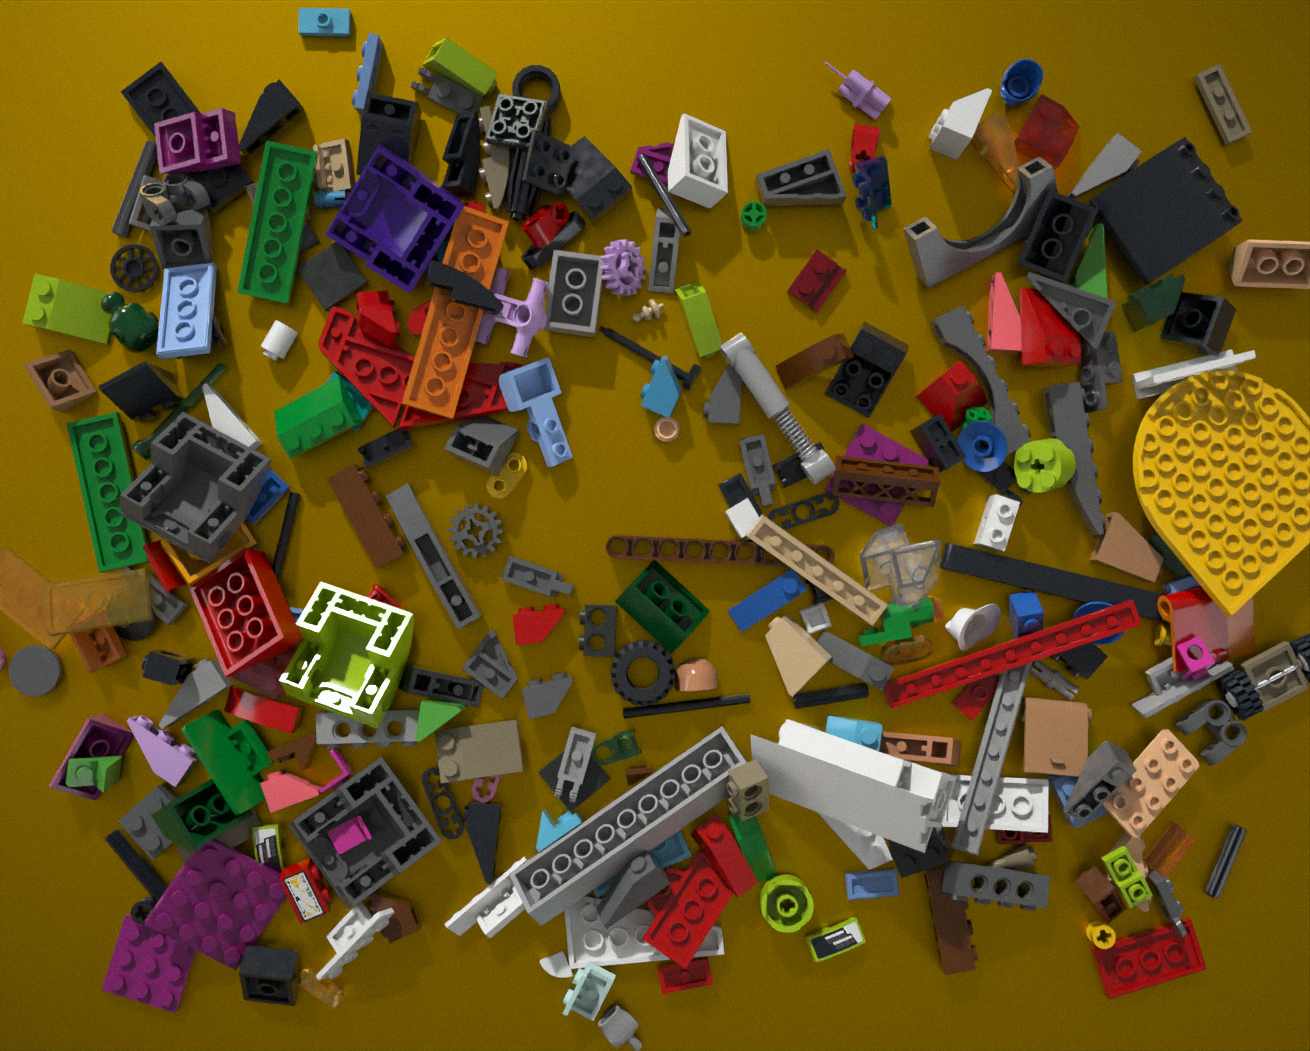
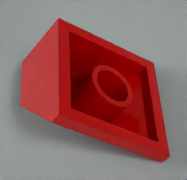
M961 360L956 362L916 396L933 417L941 413L951 432L967 420L965 415L970 407H983L988 403L978 380Z

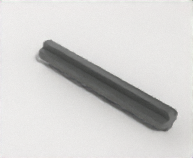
M147 140L144 144L111 229L118 236H127L130 228L128 223L143 176H150L158 156L157 145L153 141Z

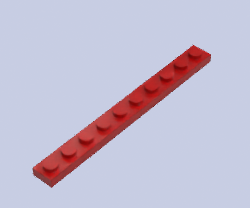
M1131 599L888 681L884 686V691L890 707L893 709L1141 626L1142 623L1134 601Z

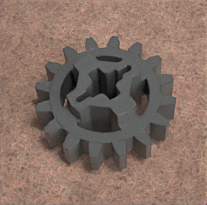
M475 503L474 509H471L466 504L465 512L456 510L459 517L457 519H450L455 525L448 528L449 532L454 533V536L449 541L457 542L458 544L454 549L458 551L463 548V556L465 557L470 552H472L474 559H477L480 552L483 557H487L488 549L495 552L494 544L502 543L498 538V534H504V531L498 529V526L503 521L495 520L498 513L496 511L488 513L490 507L487 505L481 510L479 503ZM476 514H482L490 521H478ZM466 519L467 524L464 530L460 531L461 523ZM473 523L477 527H482V531L479 532V539L476 535L470 534V531L474 530ZM493 531L490 541L486 544L485 538L488 532ZM470 539L474 541L477 548H471L463 541Z

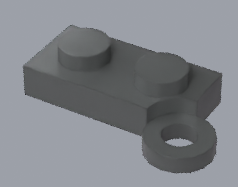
M1156 870L1148 873V881L1165 918L1172 923L1181 938L1186 936L1187 932L1180 921V915H1182L1181 913L1184 912V909L1179 900L1173 897L1172 891H1174V887L1167 876L1162 877Z

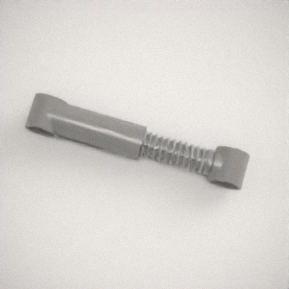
M740 332L719 346L725 359L735 368L768 418L776 419L775 423H779L778 427H781V431L784 430L783 434H786V438H789L788 442H792L791 446H795L794 449H797L796 453H800L799 457L803 461L800 465L809 480L816 485L835 472L836 467L823 449L818 450L817 447L813 446L814 443L811 444L812 439H808L809 435H805L806 432H803L804 428H800L801 424L798 425L799 420H795L796 417H793V413L789 412L791 409H787L790 405L789 401L755 354L746 336Z

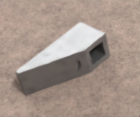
M1105 740L1088 757L1063 810L1064 814L1084 822L1137 771L1124 748Z

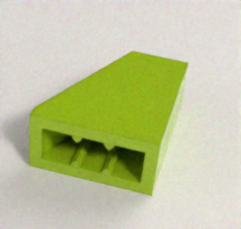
M447 37L433 45L422 64L429 70L480 96H484L486 93L490 94L497 84V81L494 79L498 73Z
M699 281L675 288L674 290L696 352L700 357L715 356L719 353V346L723 343L706 290Z

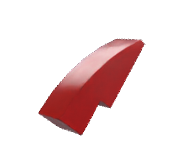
M231 686L224 712L292 734L297 731L303 707L281 701L278 698Z

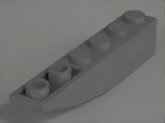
M1080 382L1048 386L1043 389L1050 438L1064 442L1063 444L1073 452L1076 461L1075 473L1066 483V489L1091 535L1104 534L1103 529L1106 528V520L1104 514L1100 511L1099 503L1102 502V495L1100 489L1096 487L1095 478L1098 477V470L1096 464L1092 462L1091 453L1094 451L1092 439L1088 437L1087 428L1090 426L1088 414L1084 412L1083 403L1086 400L1084 388L1080 387Z
M409 483L386 495L410 545L457 629H462L483 617L484 615Z

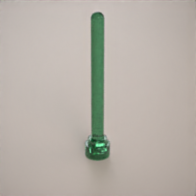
M222 363L217 364L147 438L138 439L131 446L132 449L142 458L148 460L151 457V443L182 412L186 413L204 394L202 386L205 383L213 385L226 371V366Z

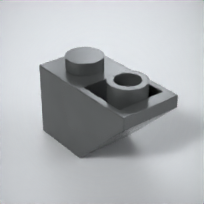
M563 672L552 675V680L542 683L541 678L526 682L527 687L522 689L529 719L555 713L572 685L574 676H567V673Z

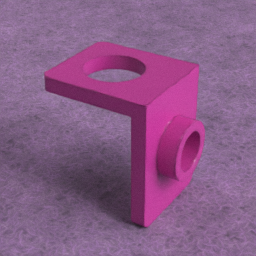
M1196 637L1177 646L1178 652L1189 669L1181 677L1183 681L1192 677L1194 680H1197L1209 674L1208 669L1215 661L1201 637ZM1197 646L1200 648L1202 657L1198 660L1191 659L1187 654L1188 647Z
M334 748L330 753L343 771V774L319 789L320 794L330 787L336 790L347 782L345 777L354 772L339 748Z
M356 815L328 831V836L338 854L344 853L365 840L372 839L360 815Z

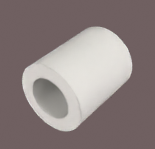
M275 320L261 344V347L265 348L263 354L275 361L278 357L284 359L298 332Z

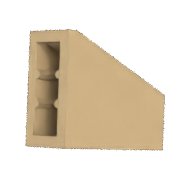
M787 614L782 618L777 616L768 625L771 630L765 637L787 691L793 697L832 656Z

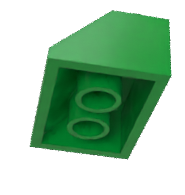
M341 376L274 411L277 437L289 459L299 457L364 422Z

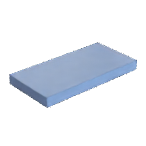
M214 262L165 268L156 351L160 359L210 353L217 267Z

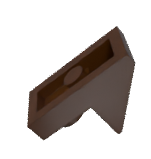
M316 733L268 751L267 754L270 762L279 759L280 763L295 757L293 754L295 752L301 770L308 769L319 745L317 744Z

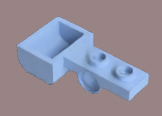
M549 357L500 375L499 385L508 410L513 412L524 408L527 409L530 417L527 423L528 433L535 442H539L547 467L555 466L573 458L552 397L561 394V390Z

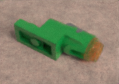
M926 596L892 597L890 604H887L888 606L879 617L881 631H878L877 627L863 629L861 635H856L858 646H867L911 638L910 626L916 628L926 623L937 622L938 619L944 617L941 599H934L933 596L928 598Z

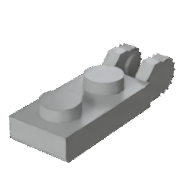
M571 727L557 776L559 780L554 797L560 798L564 789V781L568 780L575 782L569 796V801L575 803L580 784L584 780L597 733Z

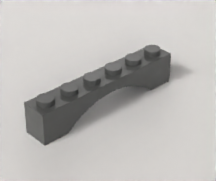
M962 305L935 318L931 325L941 345L963 357L975 369L982 380L988 395L990 413L992 415L990 423L997 426L1005 435L1008 444V455L1026 443L1031 442V432L1025 423L1022 424L1018 416L1020 414L1019 408L1014 401L1010 400L1007 394L1008 386L1003 378L998 377L995 371L997 369L996 362L991 355H987L984 349L986 345L984 338L979 332L976 333L972 325L974 323L972 314L969 310H965Z

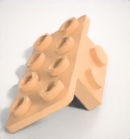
M1170 730L1160 731L1133 762L1137 771L1102 804L1107 812L1131 837L1137 838L1143 833L1199 768L1198 760Z

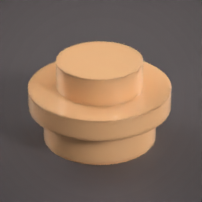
M672 417L660 418L654 427L656 437L663 442L675 440L680 431L678 422Z

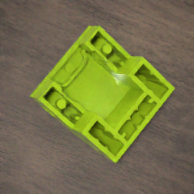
M320 582L296 623L303 640L279 681L287 696L378 729L396 694L407 664L413 637L414 615L408 611Z

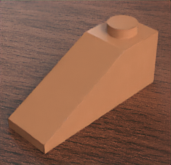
M882 732L879 752L914 763L959 767L961 741L950 737Z

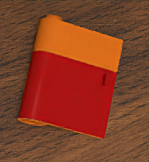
M1201 586L1159 597L1157 603L1158 611L1164 620L1171 623L1173 672L1189 670L1178 652L1177 646L1196 637L1202 638L1215 662L1255 652L1253 597L1237 612L1226 617ZM1197 646L1188 647L1187 654L1191 659L1198 660L1202 657L1200 648Z

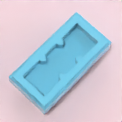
M299 8L298 33L300 36L350 37L351 11L350 9Z

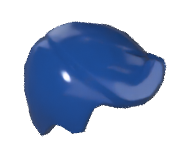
M1026 58L1020 59L1007 68L1002 77L1000 96L1005 100V105L1022 104L1036 96L1044 77L1043 69L1036 61Z

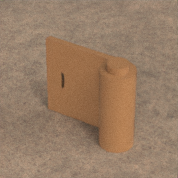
M1031 697L1022 698L1020 720L1025 722L1024 772L1079 778L1088 759V724H1090L1092 718V711L1087 707L1086 703Z

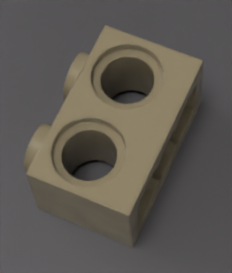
M757 759L728 771L729 782L726 783V787L729 792V799H727V804L733 814L736 813L741 822L769 810V777Z

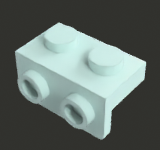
M588 961L585 969L579 968L572 983L576 984L574 991L569 988L562 1002L566 1005L563 1015L567 1016L571 1009L594 1021L616 975Z

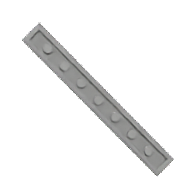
M1032 662L1003 671L1000 674L952 842V848L978 855Z

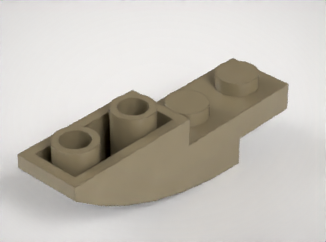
M490 106L480 108L482 117H478L480 132H486V135L492 118ZM485 141L483 144L486 156L490 158L482 159L484 168H480L479 171L483 184L488 183L490 192L485 193L488 207H494L497 215L502 213L507 199L511 149L509 147L487 144Z

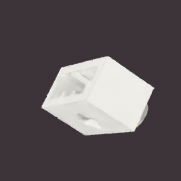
M997 494L990 495L974 544L996 552L1005 551L1020 502Z

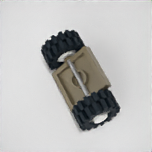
M1310 633L1290 643L1284 641L1240 664L1242 673L1240 670H1236L1218 680L1219 684L1217 685L1220 689V694L1224 697V702H1227L1230 710L1232 709L1233 714L1238 719L1244 721L1309 688L1306 679L1310 683Z

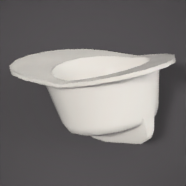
M988 604L978 610L962 608L945 625V629L958 641V647L961 650H968L976 643L988 637L996 629L1001 616L1000 608L996 604Z

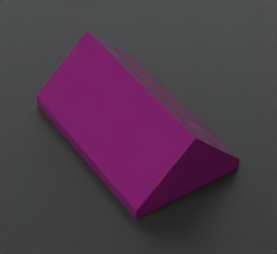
M103 714L88 717L49 784L50 788L96 801L102 792L96 785L68 787L66 784L68 760L114 755L122 756L134 736L133 732Z

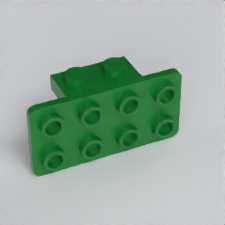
M214 710L182 728L183 734L235 815H240L265 800L260 784L264 780L259 772L273 764L274 761L270 762L267 754L268 751L248 720L242 721L231 729L221 712Z

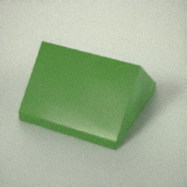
M427 698L421 701L415 739L418 743L466 709L467 706L434 698Z

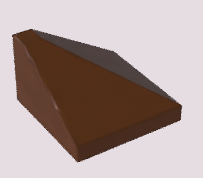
M652 766L627 767L626 777L628 785H633L652 773Z

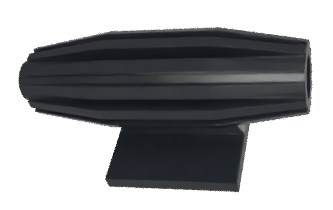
M548 115L545 117L541 132L532 130L528 151L514 148L507 182L506 213L514 221L525 222L526 218L529 219L532 216L542 189L559 197H564L574 147L551 137L552 118Z

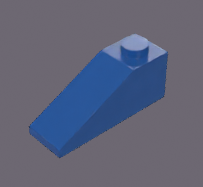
M790 568L729 609L728 613L741 632H743L808 589L795 570Z

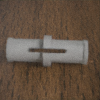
M1039 660L1032 662L1039 670L1031 666L1029 673L1042 680L1047 688L1055 689L1069 701L1075 696L1067 691V688L1076 694L1078 693L1079 687L1063 678L1061 672L1058 670L1053 671Z

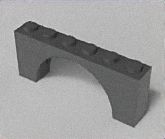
M1039 156L1018 167L1017 189L1009 209L995 226L975 238L961 241L943 238L938 227L927 217L903 228L917 277L930 288L948 277L963 271L965 268L984 260L995 252L1008 247L1012 243L1029 236L1048 191L1058 193L1053 166Z

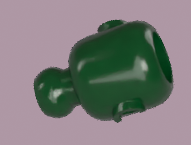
M111 292L102 299V310L107 314H111L108 323L111 335H114L125 349L132 353H141L156 343L158 340L159 324L153 312H148L138 303L126 304L125 298L118 292Z

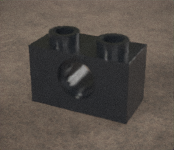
M170 650L151 651L142 662V670H144L142 677L172 686L182 684L192 671L195 657Z

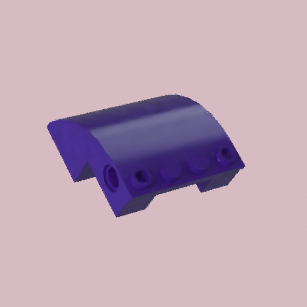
M379 144L325 235L366 260L365 266L406 292L411 293L465 205L433 179Z

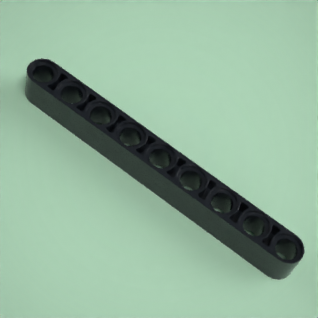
M944 544L939 566L941 569L1032 591L1035 590L1036 592L1082 603L1106 602L1116 605L1132 599L1139 616L1162 621L1157 603L1159 597L1164 594L960 545Z

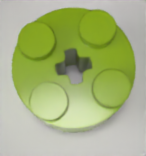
M1054 438L1026 443L1018 448L1015 454L1014 471L1018 485L1036 493L1062 488L1075 473L1076 461L1073 452L1063 444L1064 442Z
M789 874L774 876L768 879L761 889L759 903L762 914L767 923L775 930L784 933L796 932L811 919L814 910L812 896L805 883L796 876ZM789 899L791 903H788L787 907L784 908L781 902Z

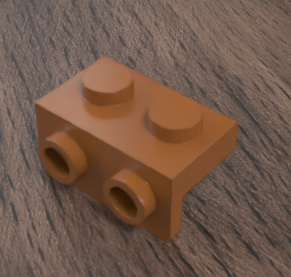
M105 609L67 628L90 673L109 667L127 656Z

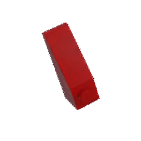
M716 814L692 832V838L737 898L758 883L756 876L733 836Z

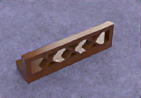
M836 456V471L832 486L833 496L934 507L940 485L938 467ZM840 480L852 481L854 484L850 488L839 487ZM873 483L877 484L880 488L875 491H867L865 486ZM900 486L906 491L901 494H893L890 489ZM921 489L931 490L929 498L918 497L916 492Z

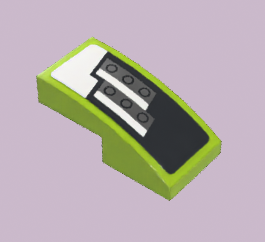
M280 824L252 827L256 861L281 874L282 869L286 868L285 848H282Z
M851 917L831 928L825 927L805 937L814 962L839 955L866 942L859 922L855 917Z

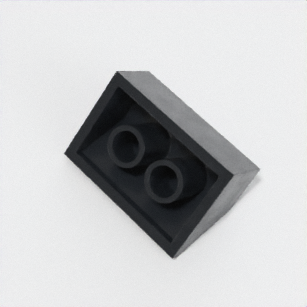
M1049 190L1017 264L1066 283L1070 278L1100 208Z

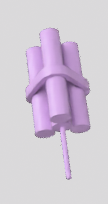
M825 62L828 67L845 79L837 92L851 101L855 109L856 107L860 108L876 120L890 102L891 97L876 87L872 79L870 81L854 69L846 77L828 62Z

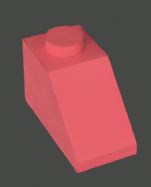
M282 770L268 774V780L260 783L270 813L319 796L321 794L318 790L323 787L293 772L283 774Z

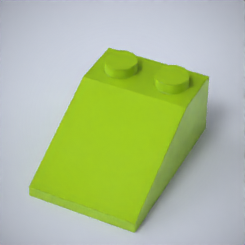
M34 273L22 323L35 329L108 345L111 336L108 326L111 314H107L102 310L101 301L109 293Z

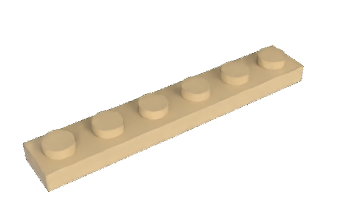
M763 514L748 532L747 537L873 626L888 606L886 602Z

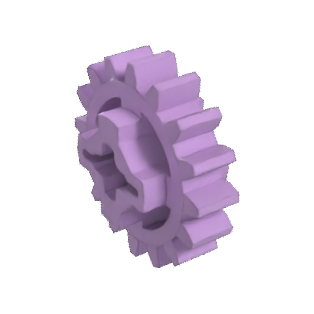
M628 239L610 242V247L604 248L606 255L601 256L602 261H604V265L600 266V269L604 270V275L601 279L607 280L605 287L607 289L612 288V294H619V296L636 294V289L642 288L640 280L646 279L642 274L643 270L647 269L642 263L645 260V256L639 255L641 248H635L634 241L628 242Z

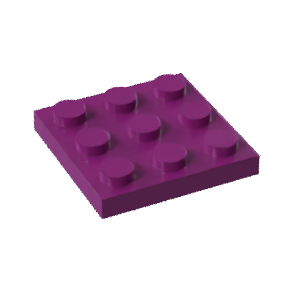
M863 423L859 426L844 454L845 457L926 466L929 461ZM835 472L824 491L832 493ZM840 480L839 483L840 488H850L854 485L852 481ZM873 483L865 486L867 491H875L880 488L877 484ZM900 486L890 489L893 494H901L906 491ZM837 496L840 500L890 527H893L905 505L903 503Z
M128 913L124 917L101 990L176 1013L179 1009L197 951L145 924L135 923L131 918V914Z

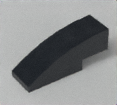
M475 112L456 115L442 160L449 164L442 187L455 197L473 195L477 181L480 161V128L478 114Z
M434 260L430 262L425 285L450 291L449 302L497 314L503 310L504 305L477 280L449 265Z

